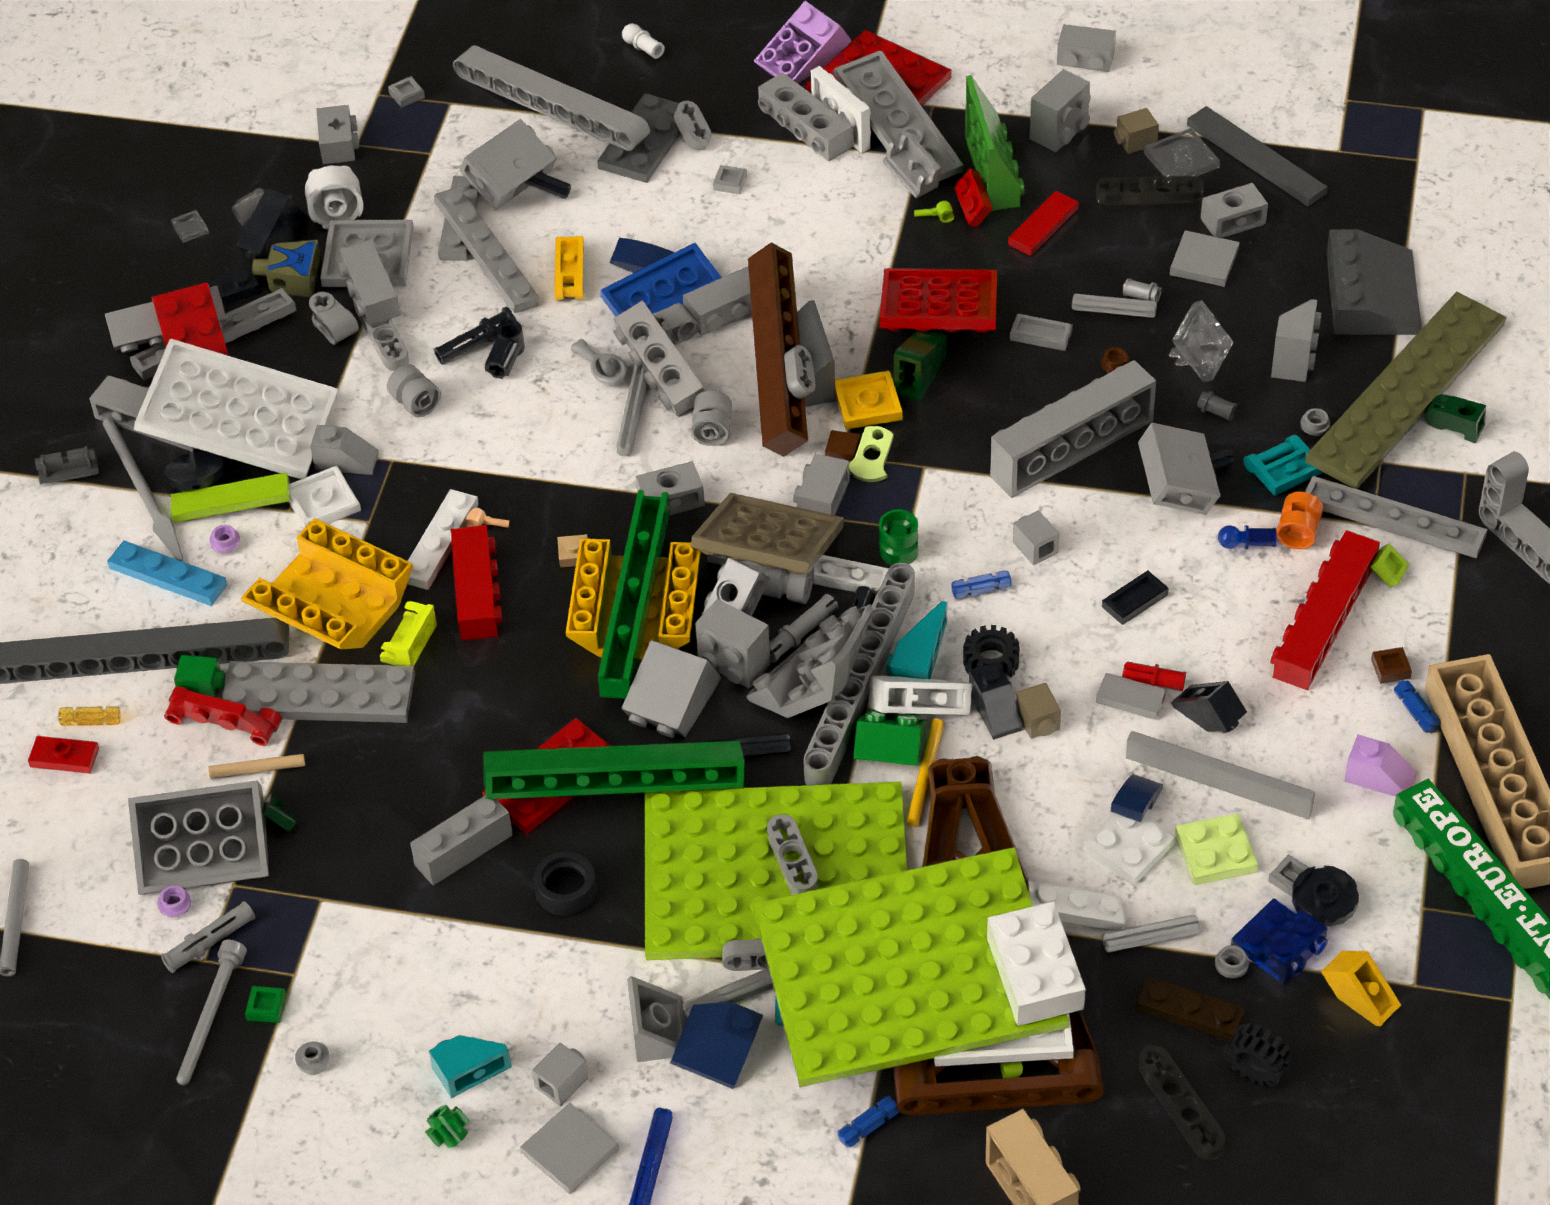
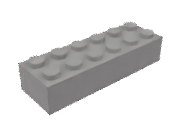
M1133 360L1117 367L1109 374L1093 380L1081 389L1070 392L1066 397L1053 404L1046 405L1040 411L1022 418L1012 426L999 430L995 435L991 436L990 477L1013 498L1151 423L1154 416L1156 380Z

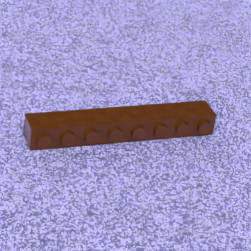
M771 242L748 258L762 446L784 457L808 441L805 398L798 399L789 391L786 383L784 363L785 353L800 345L792 253Z

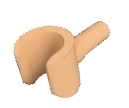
M480 508L472 509L466 517V520H468L466 527L485 524L508 528L510 522L486 516V513Z

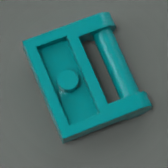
M1295 434L1287 437L1285 442L1258 455H1248L1243 459L1247 471L1254 473L1274 496L1311 479L1312 476L1316 477L1323 473L1321 470L1305 462L1306 455L1310 449ZM1291 453V454H1289V455H1286V456H1284V457H1282V458H1280V459H1278V460H1276V461H1273V462H1271V463L1265 465L1266 463H1268V462H1270V461H1272V460H1275V459H1277V458H1279V457H1281V456H1283V455H1285V454Z

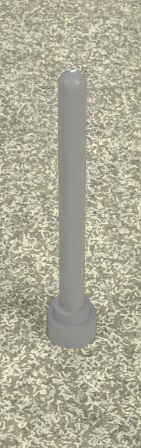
M224 940L221 943L217 954L220 967L178 1072L177 1082L180 1085H187L190 1082L233 969H236L244 961L247 948L237 941Z

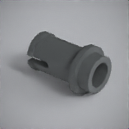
M1203 391L1198 400L1197 407L1201 408L1203 413L1208 411L1230 421L1235 414L1237 404L1215 396L1213 391Z

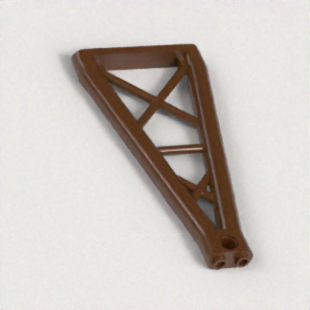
M973 756L960 759L943 758L932 763L928 768L931 807L922 867L968 857L957 850L962 809H967L982 846L974 856L1014 847L1025 883L1027 884L1029 881L995 795L991 762L982 757ZM1081 1010L1069 1013L1073 1058L1047 1060L1059 1069V1075L936 1083V1077L947 1066H935L934 1060L928 1065L929 1059L895 1066L893 1071L898 1111L905 1115H925L1088 1103L1100 1099L1104 1094L1099 1055Z

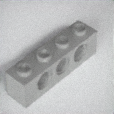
M785 73L777 75L758 87V105L760 109L773 117L779 125L787 128L798 140H802L816 154H820L827 161L834 159L853 147V126Z
M642 300L613 318L617 328L613 331L622 346L627 344L631 349L628 352L636 367L642 365L646 371L643 375L652 389L658 388L661 393L659 399L668 411L672 408L676 416L679 417L693 408L697 395L705 391L704 387ZM641 336H649L644 341H637ZM657 357H663V358H664V359H663L661 362H659V363H653V362H652V360L655 359V358H657ZM671 379H679L676 384H667Z

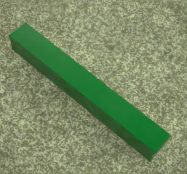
M638 490L598 672L600 697L626 699L636 676L670 514L668 492H662L661 497L645 496L644 490Z

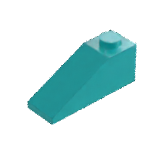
M941 601L897 642L894 655L889 654L886 662V672L890 673V676L931 679L947 625L948 602Z

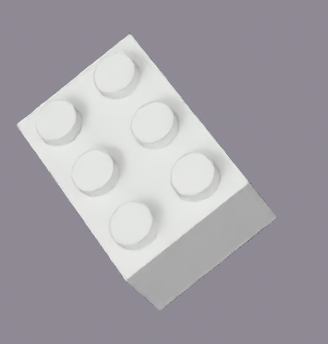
M1054 901L988 918L987 939L1017 1026L1084 1009L1086 989Z

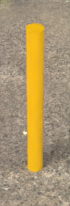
M937 718L931 722L906 821L912 827H917L920 822L929 787L928 768L935 762L944 727L943 720Z

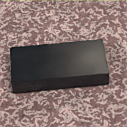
M1147 570L1103 599L1102 608L1121 625H1124L1166 597L1169 588Z

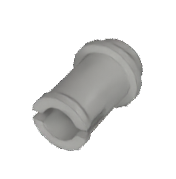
M1127 279L1123 287V296L1140 300H1151L1158 303L1161 296V287H1158L1154 282L1146 284Z

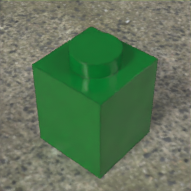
M181 655L174 682L176 687H184L192 692L217 698L219 689H223L225 684V672L221 671L218 658Z

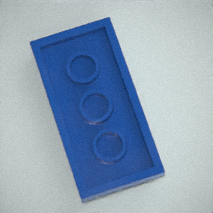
M694 242L601 289L600 297L615 317L642 300L653 314L669 308L673 304H683L684 294L722 277Z

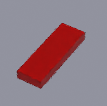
M1055 191L1008 238V245L1032 256L1078 210L1079 202Z

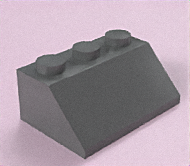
M808 301L797 312L800 345L805 347L812 356L816 385L814 392L805 397V407L836 401L835 361L815 301Z

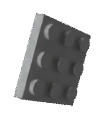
M330 220L320 278L322 287H347L346 281L348 279L347 277H341L337 262L341 261L339 249L370 239L376 248L392 286H406L414 229L413 221Z

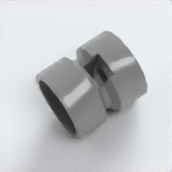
M411 364L398 367L391 374L387 382L389 394L399 403H402L408 412L418 418L430 414L436 408L441 398L439 388Z
M716 390L704 391L697 395L694 402L691 436L695 441L706 446H717L727 440L732 412V401L729 396Z
M779 567L765 568L764 575L770 577L763 592L764 596L781 599L786 594L787 599L792 602L807 603L814 581V567L808 574H793L788 569Z

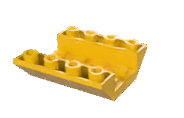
M314 518L296 537L300 552L298 556L273 583L259 577L244 593L241 600L339 649L363 648L399 608L413 569V564Z
M580 538L566 626V637L596 656L602 657L624 556L612 555L611 542L608 539ZM671 542L669 558L660 557L639 659H643L651 640L675 649H679L690 642L701 550L691 548V543Z

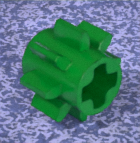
M443 1105L427 1118L426 1121L431 1127L425 1133L437 1147L444 1143L447 1148H452L467 1136L468 1131L464 1125L470 1121L457 1106L451 1110L448 1105Z

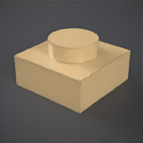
M587 534L557 537L560 568L576 566L580 538L588 539Z

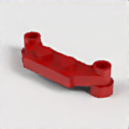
M179 686L173 689L169 697L170 704L164 714V718L167 721L176 725L181 724L183 719L191 718L198 723L209 722L231 731L235 729L245 731L251 734V741L260 746H267L273 732L278 731L283 720L278 712L269 708H261L258 714H255L247 709L244 704L192 692L187 688Z

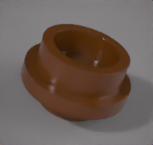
M1117 347L1108 349L1101 358V366L1108 373L1130 362L1127 352Z

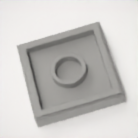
M1185 230L1171 264L1170 275L1225 287L1238 253L1240 242Z
M569 1103L521 1145L520 1149L526 1158L570 1194L619 1150V1144L573 1104Z

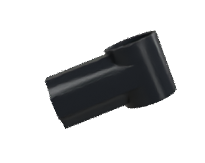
M505 320L497 326V338L485 363V371L494 378L503 379V377L509 376L517 356L521 355L525 349L522 326L515 320Z

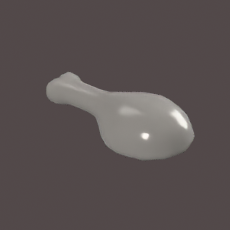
M579 339L577 343L571 345L572 352L583 356L590 362L592 375L602 384L617 386L622 384L627 378V366L617 355L597 354L587 346V342L583 339Z

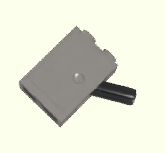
M519 119L464 157L459 170L495 211L530 186L563 199L568 197L571 190L569 183L547 175L551 172L557 158L552 149L544 145L536 136L534 129L526 125L522 119Z
M1152 422L1138 441L1153 504L1207 515L1220 497L1214 471L1231 466L1234 463V453L1231 450L1226 451L1223 449L1209 454L1203 433Z

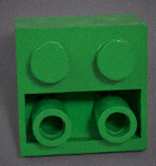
M869 709V713H864L857 720L854 759L917 766L921 760L927 720L919 719V714L901 713L900 716L895 717L888 716V713Z

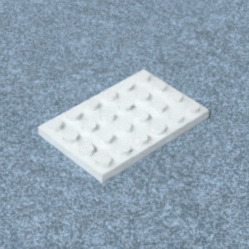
M170 339L136 418L134 430L274 472H287L288 476L303 479L307 477L313 461L310 445L317 425H326L337 397L338 389Z

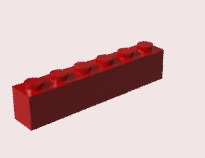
M1345 530L1340 541H1334L1329 554L1331 558L1329 561L1324 560L1318 572L1319 579L1317 583L1312 581L1307 591L1306 603H1300L1296 610L1294 625L1289 624L1284 632L1282 647L1276 646L1270 661L1274 665L1273 678L1308 691L1373 571L1370 566L1379 552V541Z

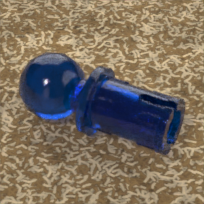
M1227 525L1220 529L1217 538L1220 545L1227 549H1233L1240 543H1244V549H1248L1249 546L1276 547V528H1249L1248 525H1245L1244 531H1240L1235 526Z

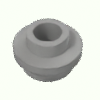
M1318 408L1308 410L1302 416L1300 423L1302 430L1312 436L1325 434L1330 429L1331 424L1328 414Z
M1230 945L1217 953L1215 967L1225 977L1238 978L1247 972L1249 959L1243 949ZM1233 962V963H1235L1236 965H1230V964H1227V963Z
M315 1041L303 1044L295 1054L298 1068L309 1075H316L324 1071L330 1060L328 1048L324 1044ZM310 1055H316L314 1058H307Z

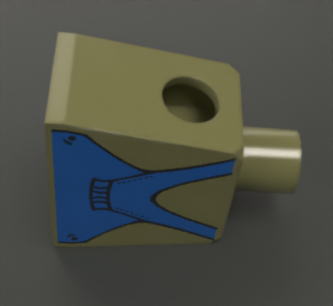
M308 240L272 245L269 259L253 260V275L267 276L269 290L272 292L282 288L289 295L310 298L314 294L321 264L318 241Z

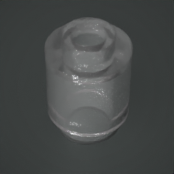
M261 188L236 201L237 204L232 206L237 220L242 225L249 222L264 193Z

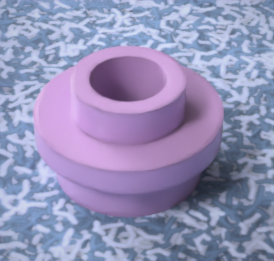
M230 525L216 527L210 536L212 549L219 553L231 552L240 544L239 533Z
M180 886L166 887L158 898L159 910L167 917L181 916L191 906L189 893Z

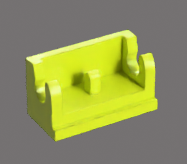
M409 601L405 604L404 608L413 610L416 613L405 611L403 619L390 642H384L381 646V649L385 650L380 655L381 662L395 666H414L437 626L434 605H423Z

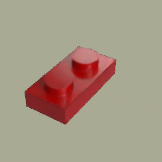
M970 168L954 188L968 225L977 228L993 207L979 171Z

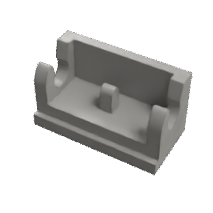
M909 131L902 134L900 144L897 147L893 141L890 142L883 162L915 198L938 187L941 167Z

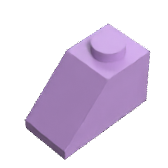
M1357 734L1348 758L1345 782L1396 797L1397 793L1413 786L1417 772L1389 743Z

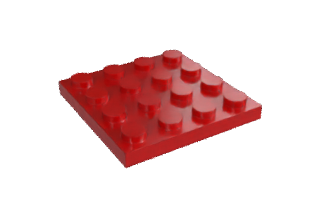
M864 30L823 68L827 73L834 76V69L836 67L881 50L921 106L951 79V69L867 30ZM811 80L803 86L810 94H812Z
M884 268L879 328H886L890 331L916 329L922 332L931 329H944L948 332H957L960 329L974 330L976 332L996 330L997 270Z

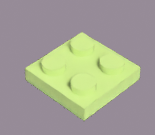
M1238 813L1176 825L1175 835L1194 885L1257 873L1258 863Z

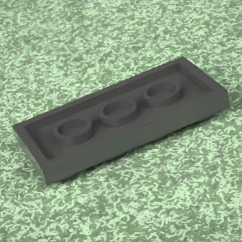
M645 93L631 113L642 117L647 122L650 134L631 151L621 149L609 143L597 160L598 169L647 183L681 134L673 118L679 103Z

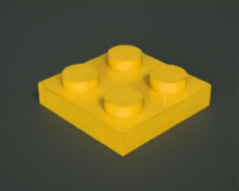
M890 371L835 380L836 399L845 430L903 420L902 408Z

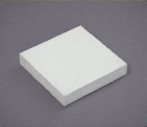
M338 466L331 467L290 484V501L288 502L303 528L314 518L329 524L361 511L360 503Z

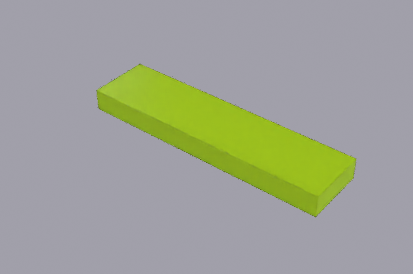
M286 472L171 494L172 520L174 523L288 502L290 501L288 474Z

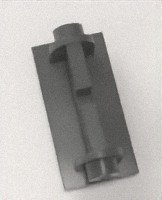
M88 446L69 450L66 457H62L61 452L46 455L40 454V458H35L40 485L99 474L97 453L94 448L88 449Z

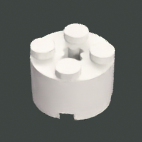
M326 166L314 169L309 173L305 184V196L309 216L314 222L316 221L322 225V228L328 230L330 220H355L358 215L359 217L361 216L363 200L360 184L350 167Z

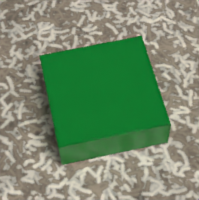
M252 986L245 1012L247 1021L280 1023L286 999L285 988Z

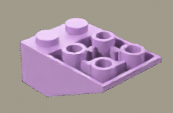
M804 1L756 57L754 62L772 76L776 77L781 73H785L798 84L811 76L812 69L818 66L824 68L852 40L839 24Z

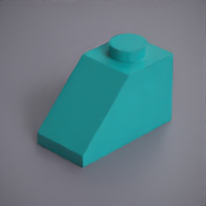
M458 1035L450 1040L439 1042L434 1048L429 1050L432 1068L451 1098L511 1068L509 1050L502 1043Z

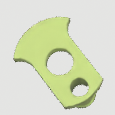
M865 427L856 456L849 463V473L864 482H878L888 478L884 471V465L894 439L893 433L883 427ZM869 448L881 452L880 456L875 460L866 459L864 453Z

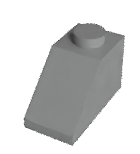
M317 425L310 445L315 470L324 471L338 466L339 470L343 473L373 475L379 455L378 449L346 427Z

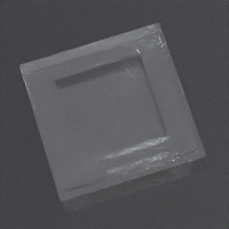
M197 210L171 219L172 226L183 243L208 233L207 225Z

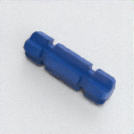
M1007 570L995 572L996 575L994 576L992 573L967 578L968 581H964V579L955 580L951 584L954 598L959 599L967 597L968 593L973 596L995 591L996 587L999 590L1011 587V576Z
M1402 680L1398 682V685L1394 687V693L1400 700L1403 699V705L1415 721H1418L1419 726L1425 733L1435 732L1440 726L1439 719L1434 713L1431 714L1432 710L1420 694L1416 692L1410 681Z
M886 1096L877 1102L878 1107L872 1106L853 1119L851 1126L846 1124L839 1129L837 1134L840 1142L847 1148H850L860 1141L858 1137L864 1138L883 1125L885 1118L890 1120L897 1115L899 1111L896 1101L890 1096Z

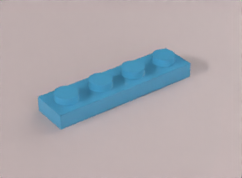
M123 540L107 561L111 570L209 606L215 603L227 587L226 577Z

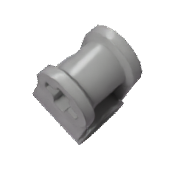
M318 292L310 297L309 306L314 312L312 323L324 334L331 344L335 345L359 330L358 323L353 314L348 309H345L330 293Z
M681 303L673 304L669 308L653 313V316L674 345L693 338L699 330V323Z

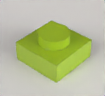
M1388 543L1380 548L1370 567L1391 588L1399 584L1410 564Z

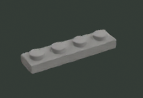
M453 176L451 189L460 187L477 210L480 193L464 176ZM445 218L438 250L439 260L467 261L469 250Z

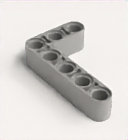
M1513 451L1488 465L1479 505V516L1489 530L1550 584V528L1522 504L1529 467L1525 458L1520 453Z

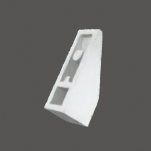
M870 676L868 707L881 713L970 715L972 683L900 676Z

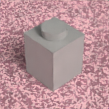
M1038 510L1028 516L1021 517L1013 523V543L1034 566L1059 553V532Z
M559 1043L532 1069L535 1088L559 1106L588 1079L584 1056L574 1048L570 1050L562 1043Z

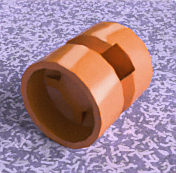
M1307 492L1289 494L1285 498L1276 530L1278 540L1283 545L1293 549L1311 547L1315 542L1323 512L1322 502L1316 496Z

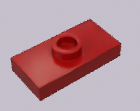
M36 736L28 763L32 768L91 774L99 751L98 742Z

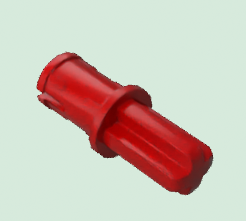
M1128 661L1124 664L1122 677L1152 686H1160L1183 692L1187 672L1160 668L1159 664H1156L1154 667Z

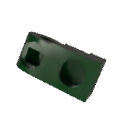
M1440 394L1432 401L1425 414V419L1433 428L1440 430L1449 429L1462 433L1465 440L1476 443L1485 427L1486 405L1455 396Z

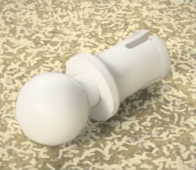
M628 24L622 31L623 40L628 44H633L635 49L645 51L654 59L662 56L665 49L664 45L650 37L648 31L642 30L636 24Z

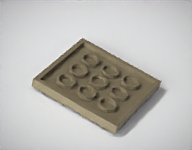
M729 493L692 536L691 548L699 549L702 553L708 555L721 554L730 556L735 561L748 560L757 562L760 566L766 568L779 567L788 569L793 574H808L843 529L844 517Z

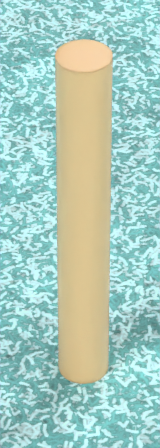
M304 754L211 765L208 766L209 777L217 778L305 766Z

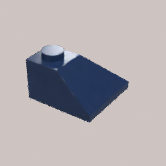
M734 1002L694 1004L670 1064L734 1089L763 1014Z

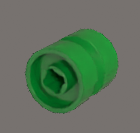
M903 509L886 512L879 521L880 557L889 565L896 563L911 564L918 556V520L914 514Z

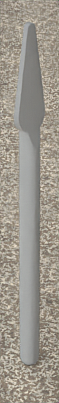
M105 418L103 420V427L154 521L153 531L174 557L182 561L183 555L172 520L168 516L163 515L115 422L111 418Z

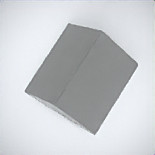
M631 976L627 979L637 1062L672 1058L686 1024L682 1008V996Z

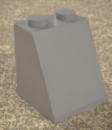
M651 640L621 709L629 716L628 721L635 725L646 728V725L650 724L657 727V732L667 737L674 738L675 734L686 737L718 686L721 676L708 660Z

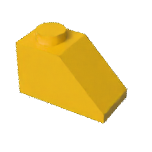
M1341 951L1321 971L1336 997L1375 1026H1381L1401 1006L1368 951Z

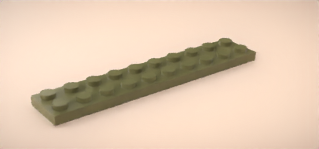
M1456 291L1307 453L1305 462L1342 483L1358 489L1427 412L1434 398L1447 390L1500 331L1507 317Z

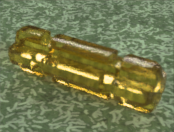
M102 706L76 707V710H73V707H61L58 712V720L62 726H73V722H77V725H103V722H106V725H118L121 720V712L117 706H106L104 710H102Z

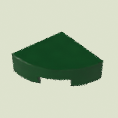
M270 794L264 801L263 815L290 832L296 824L293 813L290 815L281 808L283 802L274 794Z

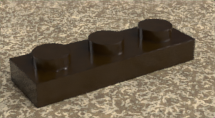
M1148 976L1137 1001L1136 1010L1230 1041L1240 1027L1245 1008Z

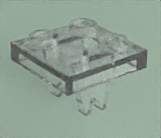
M1201 300L1194 302L1172 339L1176 347L1170 351L1169 356L1178 357L1175 362L1177 366L1191 365L1201 380L1206 383L1213 381L1234 342Z

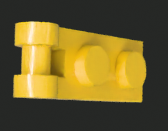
M583 236L555 238V301H562L566 297L584 300ZM564 284H574V286H564Z

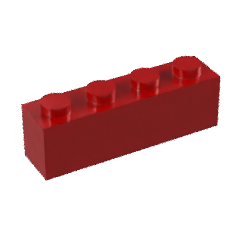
M487 525L451 529L457 615L461 641L498 637L497 624H503L501 605L495 606V601L501 600L499 582L493 583V578L498 577L497 560H491V555L496 554L495 537L488 536Z

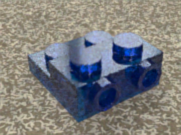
M1273 898L1232 937L1231 945L1243 949L1249 960L1284 984L1292 975L1296 977L1303 971L1307 960L1313 954L1318 956L1325 949L1328 943V939H1326L1328 928L1302 909L1294 913Z

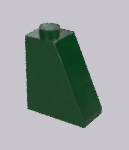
M930 330L925 332L916 331L894 352V386L898 396L918 402L923 400L947 356V335Z

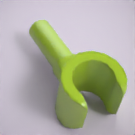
M941 201L932 209L914 210L915 217L939 216L940 221L943 223H949L954 220L952 206L948 201Z
M1021 1061L1000 1064L1003 1079L1019 1078L1023 1072Z

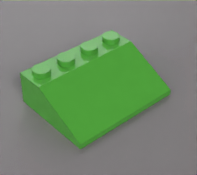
M972 75L966 76L965 139L976 171H979L993 207L991 211L1020 207V195L1025 193L1024 182L1022 178L1018 179L1017 160H1012L1013 149L1011 142L1006 141L1005 123L1001 124L997 111Z

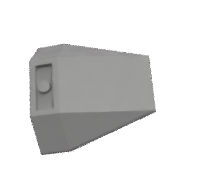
M869 604L860 609H857L856 606L851 607L840 617L836 618L835 615H832L821 622L819 630L810 635L803 644L772 671L761 675L753 682L755 687L747 694V699L754 704L787 718L832 701L847 684L873 611L871 605Z

